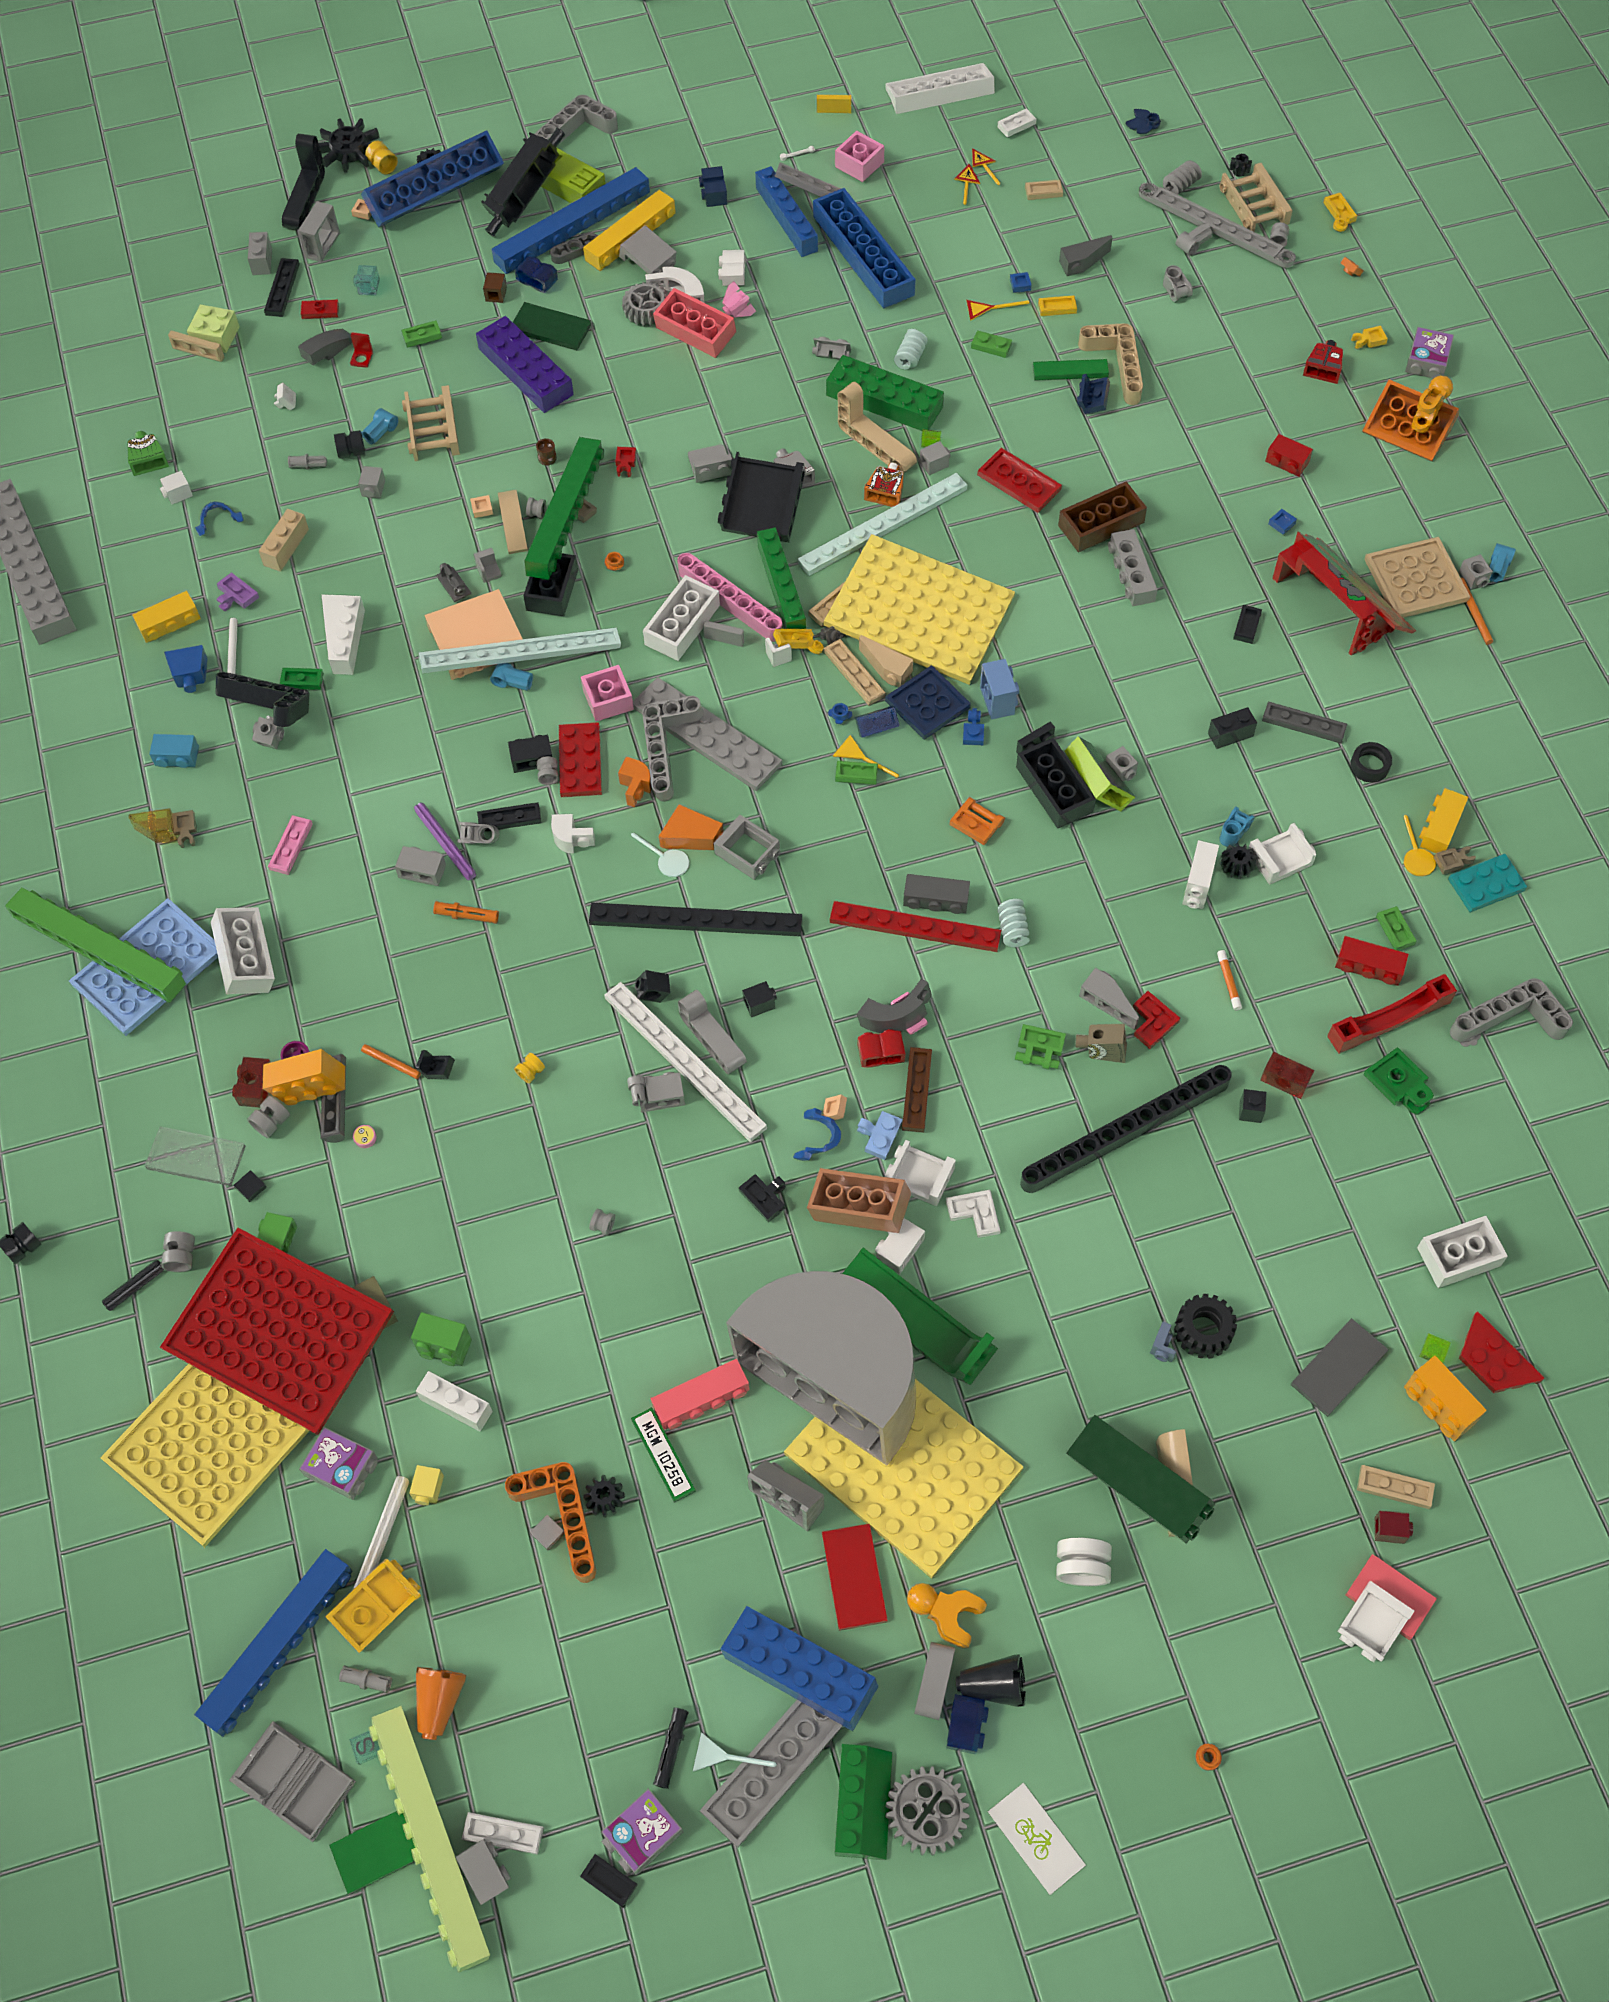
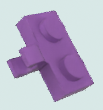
M232 572L217 583L218 589L224 593L217 598V601L221 603L219 608L223 611H227L233 601L245 609L259 598L258 592Z

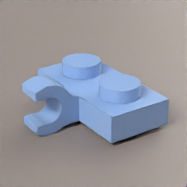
M882 1111L875 1126L870 1121L861 1118L857 1131L871 1136L865 1147V1152L886 1160L903 1119Z

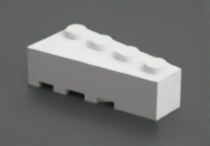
M322 595L328 659L333 674L353 675L365 613L361 596Z

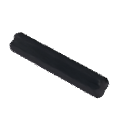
M154 1260L104 1298L102 1304L107 1310H113L163 1272L164 1269L161 1267V1262Z

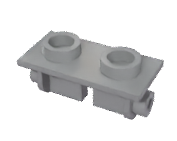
M827 337L813 339L815 346H813L812 354H816V356L829 358L830 351L833 352V359H840L842 355L850 356L851 345L846 340L838 339L834 341Z

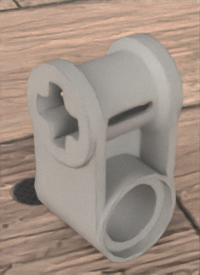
M1176 265L1168 266L1165 271L1163 286L1170 295L1171 300L1175 302L1181 297L1192 296V285L1183 274L1181 268Z
M459 822L461 827L458 843H494L499 838V830L494 825ZM487 828L492 831V837L489 840L484 837V831Z

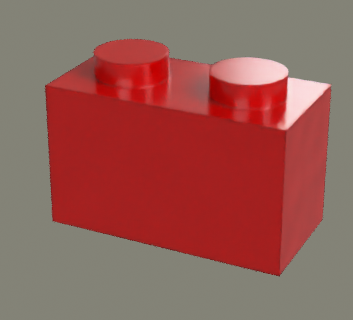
M1278 434L1268 448L1265 462L1300 477L1310 462L1313 449Z

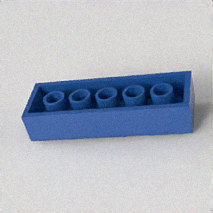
M746 1606L720 1648L724 1658L851 1731H854L878 1689L874 1676Z

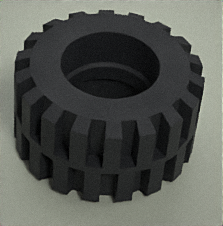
M1203 1294L1202 1298L1199 1295L1193 1296L1192 1300L1189 1298L1180 1308L1175 1322L1174 1332L1177 1333V1342L1182 1341L1181 1348L1183 1350L1188 1348V1354L1193 1356L1196 1353L1198 1358L1203 1359L1204 1355H1207L1208 1359L1214 1357V1354L1219 1356L1224 1350L1226 1351L1237 1330V1324H1235L1237 1318L1236 1315H1232L1233 1308L1231 1306L1226 1307L1227 1301L1224 1299L1222 1301L1217 1300L1218 1296L1213 1295L1212 1298L1208 1294ZM1200 1317L1212 1320L1218 1328V1333L1214 1335L1200 1333L1194 1327L1193 1320Z

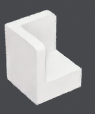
M770 638L765 639L766 654L773 667L792 661L790 644L778 647L777 644H772Z

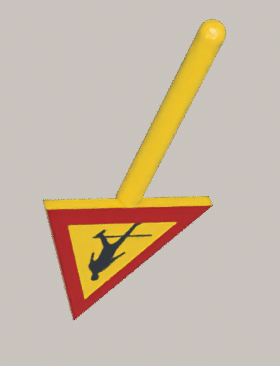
M972 148V167L983 166L996 184L1000 185L999 180L986 165L996 161Z
M970 164L954 178V180L965 182L963 205L967 204L969 183L980 184Z

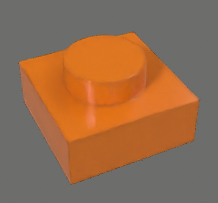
M1344 257L1340 262L1345 266L1343 270L1351 276L1355 274L1360 277L1364 272L1361 267L1347 257Z

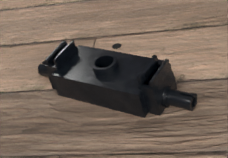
M556 127L549 140L529 132L530 138H523L525 144L489 195L484 194L486 200H482L481 203L488 213L494 217L485 231L492 237H495L502 224L509 228L512 222L516 223L556 166L554 162L559 156L556 147L565 137L561 129Z

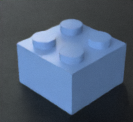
M1006 659L983 663L980 689L991 720L1015 715V706H1018L1017 694H1019V686L1017 682L1013 681L1012 667L1008 666Z

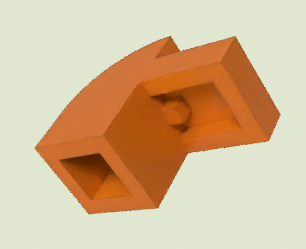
M625 757L618 772L619 782L622 785L628 786L625 793L627 805L635 807L637 801L642 799L644 792H651L650 771L643 762Z

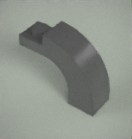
M920 979L908 997L896 1004H881L868 998L857 1013L860 1026L873 1032L883 1033L888 1029L903 1031L916 1025L927 1014L925 1004L929 1002L932 995L929 983Z

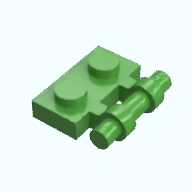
M1023 1024L1018 1047L1025 1048L1026 1051L1025 1053L1016 1051L1015 1060L1023 1061V1064L1030 1065V1063L1043 1066L1042 1068L1048 1070L1049 1067L1058 1069L1060 1061L1051 1058L1052 1055L1061 1056L1066 1033ZM1033 1050L1043 1052L1045 1057L1032 1055Z

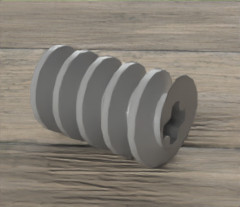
M1186 161L1164 177L1163 188L1177 195L1180 194L1187 187L1201 179V168L1194 161Z

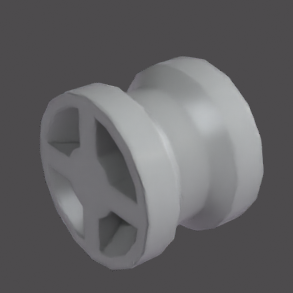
M530 497L526 506L527 517L537 516L543 519L546 513V500L540 499L538 501Z
M597 1208L590 1221V1230H599L603 1235L608 1236L615 1222V1214H606L603 1210Z

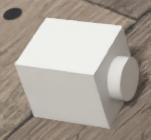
M182 471L160 479L163 486L160 488L164 499H169L171 505L193 496Z

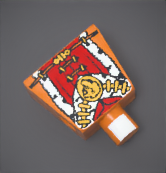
M889 463L888 468L881 466L876 468L864 487L865 501L894 507L901 502L904 473L899 471V466L896 463Z

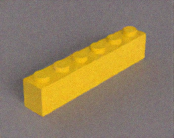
M661 190L655 192L583 247L585 261L599 271L609 266L611 262L619 257L620 245L646 225L653 231L666 220L676 214L675 200Z

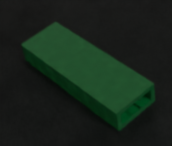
M1096 1415L1092 1417L1066 1452L1075 1462L1185 1544L1189 1540L1192 1541L1196 1538L1200 1531L1199 1526L1204 1520H1208L1214 1512L1213 1507L1215 1503L1211 1498Z

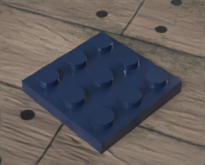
M932 665L885 696V702L923 740L971 708V703Z

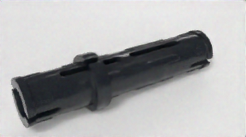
M673 1708L669 1728L665 1730L664 1736H666L653 1782V1785L669 1789L678 1749L685 1737L683 1731L689 1714L687 1710Z

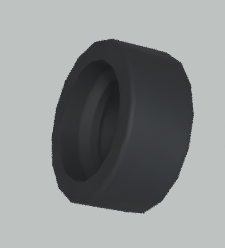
M1362 743L1353 753L1350 768L1352 773L1364 782H1379L1386 778L1392 765V755L1385 746L1379 743ZM1364 755L1375 756L1382 761L1383 767L1377 770L1368 769L1360 763L1359 758Z

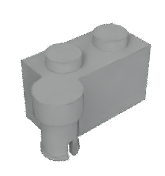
M667 1072L654 1077L650 1075L644 1077L636 1075L627 1079L628 1089L632 1095L633 1106H639V1099L641 1113L685 1105L680 1072Z

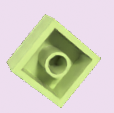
M200 304L187 329V333L189 336L218 343L221 345L223 353H227L240 326L235 311Z

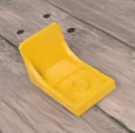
M384 1559L325 1616L358 1653L378 1636L404 1609L421 1597V1594L418 1592L421 1587L412 1578L406 1579L401 1574L404 1569L395 1559L391 1561Z

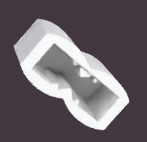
M723 250L722 256H719V267H722V269L718 270L719 280H722L723 286H728L733 281L737 285H744L745 250Z

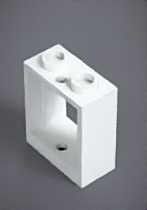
M1198 840L1182 905H1187L1193 909L1204 908L1219 845Z

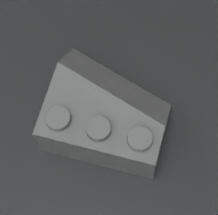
M765 1460L747 1476L748 1487L751 1492L806 1531L809 1530L824 1509L823 1494L806 1485L797 1477L786 1473L775 1462L770 1463Z

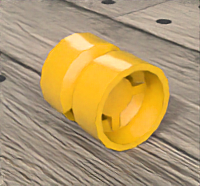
M374 141L368 145L365 155L379 172L384 175L393 172L398 164L395 154L382 141Z

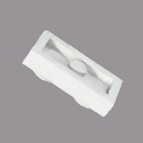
M1026 108L998 121L997 127L1006 137H1009L1035 125L1036 118Z

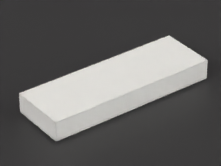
M468 1812L462 1840L477 1843L485 1839L487 1843L491 1841L495 1847L538 1855L544 1828L542 1826Z

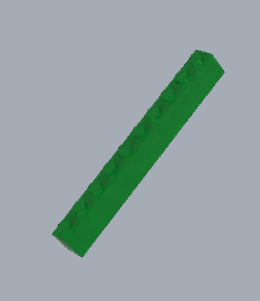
M584 437L578 438L524 560L526 576L549 580L551 573L555 572L557 559L561 558L562 548L567 544V536L572 533L573 522L577 521L579 508L582 509L584 497L589 492V485L593 484L594 473L598 472L599 462L604 458L601 440Z

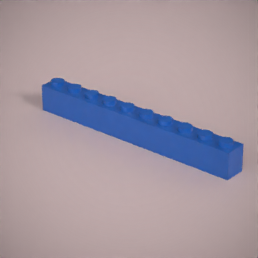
M637 167L631 169L493 247L494 263L505 274L510 273L650 193L649 178Z

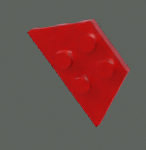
M1478 1311L1473 1315L1459 1359L1492 1393L1502 1392L1509 1388H1520L1531 1383L1538 1384L1544 1380V1377Z

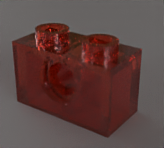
M1273 1051L1260 1081L1302 1099L1315 1070Z
M243 1057L242 1064L237 1068V1084H234L232 1089V1096L239 1106L260 1108L262 1102L268 1097V1092L263 1089V1065L271 1063L269 1059ZM256 1080L253 1084H248L250 1081Z

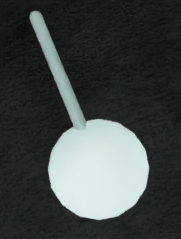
M631 833L633 838L660 856L658 867L664 875L678 877L683 875L689 868V859L684 852L672 849L662 853L635 833Z

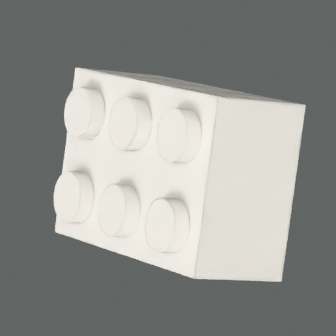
M1487 1216L1423 1237L1417 1247L1438 1288L1498 1268L1508 1257Z

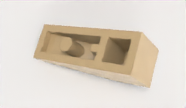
M863 635L859 637L860 652L881 678L893 686L900 687L913 672V659Z

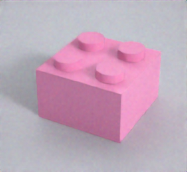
M855 131L835 150V167L861 182H864L884 163V145L859 131Z
M619 665L581 676L583 692L595 722L634 710L632 695Z

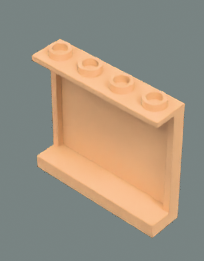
M499 589L425 615L427 627L430 633H432L439 650L522 640L521 634ZM493 665L449 670L451 680L462 678L465 675L481 671Z

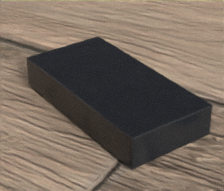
M1247 605L1242 606L1233 637L1234 640L1253 644L1262 609Z
M594 1854L580 1875L583 1880L622 1908L638 1886L636 1882L596 1854Z

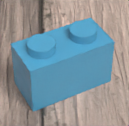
M154 734L149 755L155 766L195 767L199 745L194 735Z

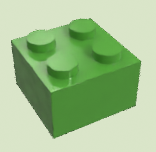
M423 1312L420 1313L411 1336L422 1358L433 1360V1358L440 1359L442 1363L449 1366H455V1364L463 1365L472 1341L465 1324Z

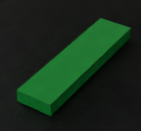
M1107 359L1033 362L1034 380L1082 379L1083 374H1087L1089 378H1105L1109 376Z

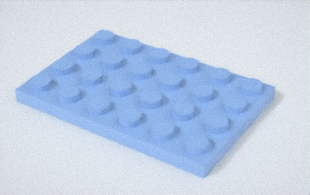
M168 898L119 938L121 941L126 940L130 942L137 950H145L154 959L156 957L160 958L167 966L177 967L183 973L182 977L186 985L218 958L215 940ZM93 961L69 980V983L125 1036L167 1002Z

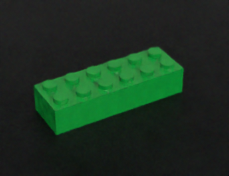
M845 355L841 356L826 379V396L838 400V393L852 382H856L863 390V410L928 433L943 408L944 391Z

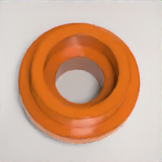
M610 552L605 558V566L609 570H619L624 566V558L618 552Z
M1203 1744L1196 1751V1762L1202 1769L1212 1771L1220 1765L1222 1756L1220 1750L1215 1745ZM1205 1753L1212 1755V1762L1205 1761Z

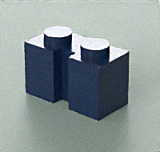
M722 166L701 168L702 176L698 177L700 188L703 187L701 189L702 200L706 201V206L728 205Z

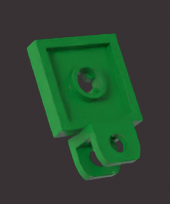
M1398 1047L1364 1072V1076L1394 1106L1402 1101V1104L1415 1115H1419L1429 1108L1430 1100L1434 1096L1432 1090L1425 1084L1429 1077ZM1391 1073L1395 1075L1400 1074V1080L1393 1079Z

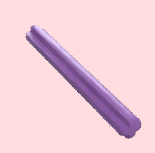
M420 802L418 805H415L416 814L466 880L475 878V870L425 804Z

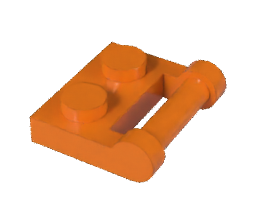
M969 797L951 818L950 825L985 845L995 831L1002 826L1005 817L1000 814H994L976 803L975 799ZM970 810L975 811L976 813H978V814H980L981 816L985 817L986 819L990 820L992 823H989L988 821H986V820H984L983 818L979 817L978 815L974 814V813L971 812Z

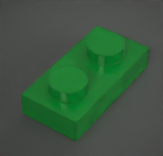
M282 668L279 684L299 689L321 690L324 673L322 669Z

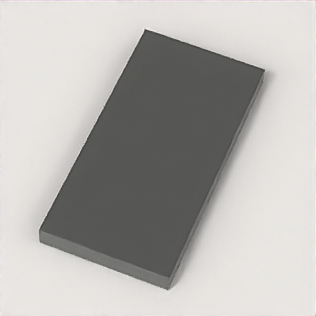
M1351 1318L1292 1381L1291 1386L1328 1417L1389 1349Z

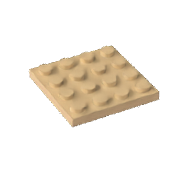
M1439 537L1365 555L1364 560L1385 601L1403 618L1465 603L1470 599V595Z

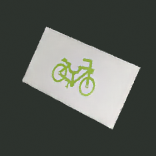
M1024 1783L988 1811L1049 1895L1086 1866Z

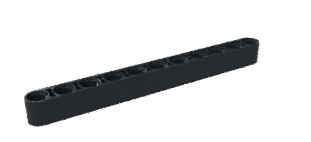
M1217 1065L1027 1166L1022 1172L1021 1188L1027 1193L1037 1192L1227 1089L1232 1076L1231 1070L1225 1065ZM1216 1077H1222L1224 1080H1218ZM1202 1086L1206 1090H1199L1197 1087ZM1183 1096L1186 1097L1187 1100L1184 1101L1179 1099L1178 1097ZM1160 1106H1165V1107H1167L1169 1110H1167V1111L1162 1110V1109L1160 1108ZM1142 1116H1146V1117H1148L1150 1120L1145 1121V1120H1143L1141 1117H1142ZM1128 1126L1131 1128V1130L1126 1131L1122 1127ZM1104 1136H1109V1137H1111L1113 1140H1111V1141H1106L1103 1137H1104ZM1089 1146L1092 1147L1094 1150L1087 1151L1084 1149V1147ZM1069 1156L1074 1158L1075 1160L1067 1161L1065 1157ZM1053 1167L1055 1171L1049 1172L1045 1168ZM1033 1177L1037 1181L1029 1182L1026 1178Z

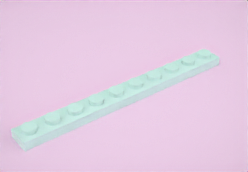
M955 473L798 558V564L810 576L865 546L871 534L882 537L967 490V484Z
M617 628L419 652V661L423 674L618 649L621 647Z

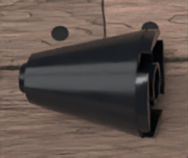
M1020 1654L961 1670L960 1676H956L957 1692L961 1691L963 1697L1015 1707L1025 1706L1026 1691H1023L1025 1672Z

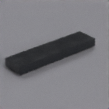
M281 258L264 309L265 316L283 317L300 265L298 259Z

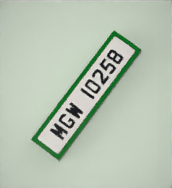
M651 1407L632 1417L631 1421L673 1502L675 1503L696 1492L653 1408Z

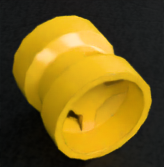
M529 1053L525 1057V1062L519 1063L514 1070L523 1081L529 1084L534 1080L536 1073H541L545 1069V1065L536 1055Z

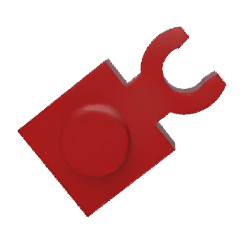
M617 446L615 463L618 477L621 476L623 471H626L627 476L631 477V467H635L636 447Z

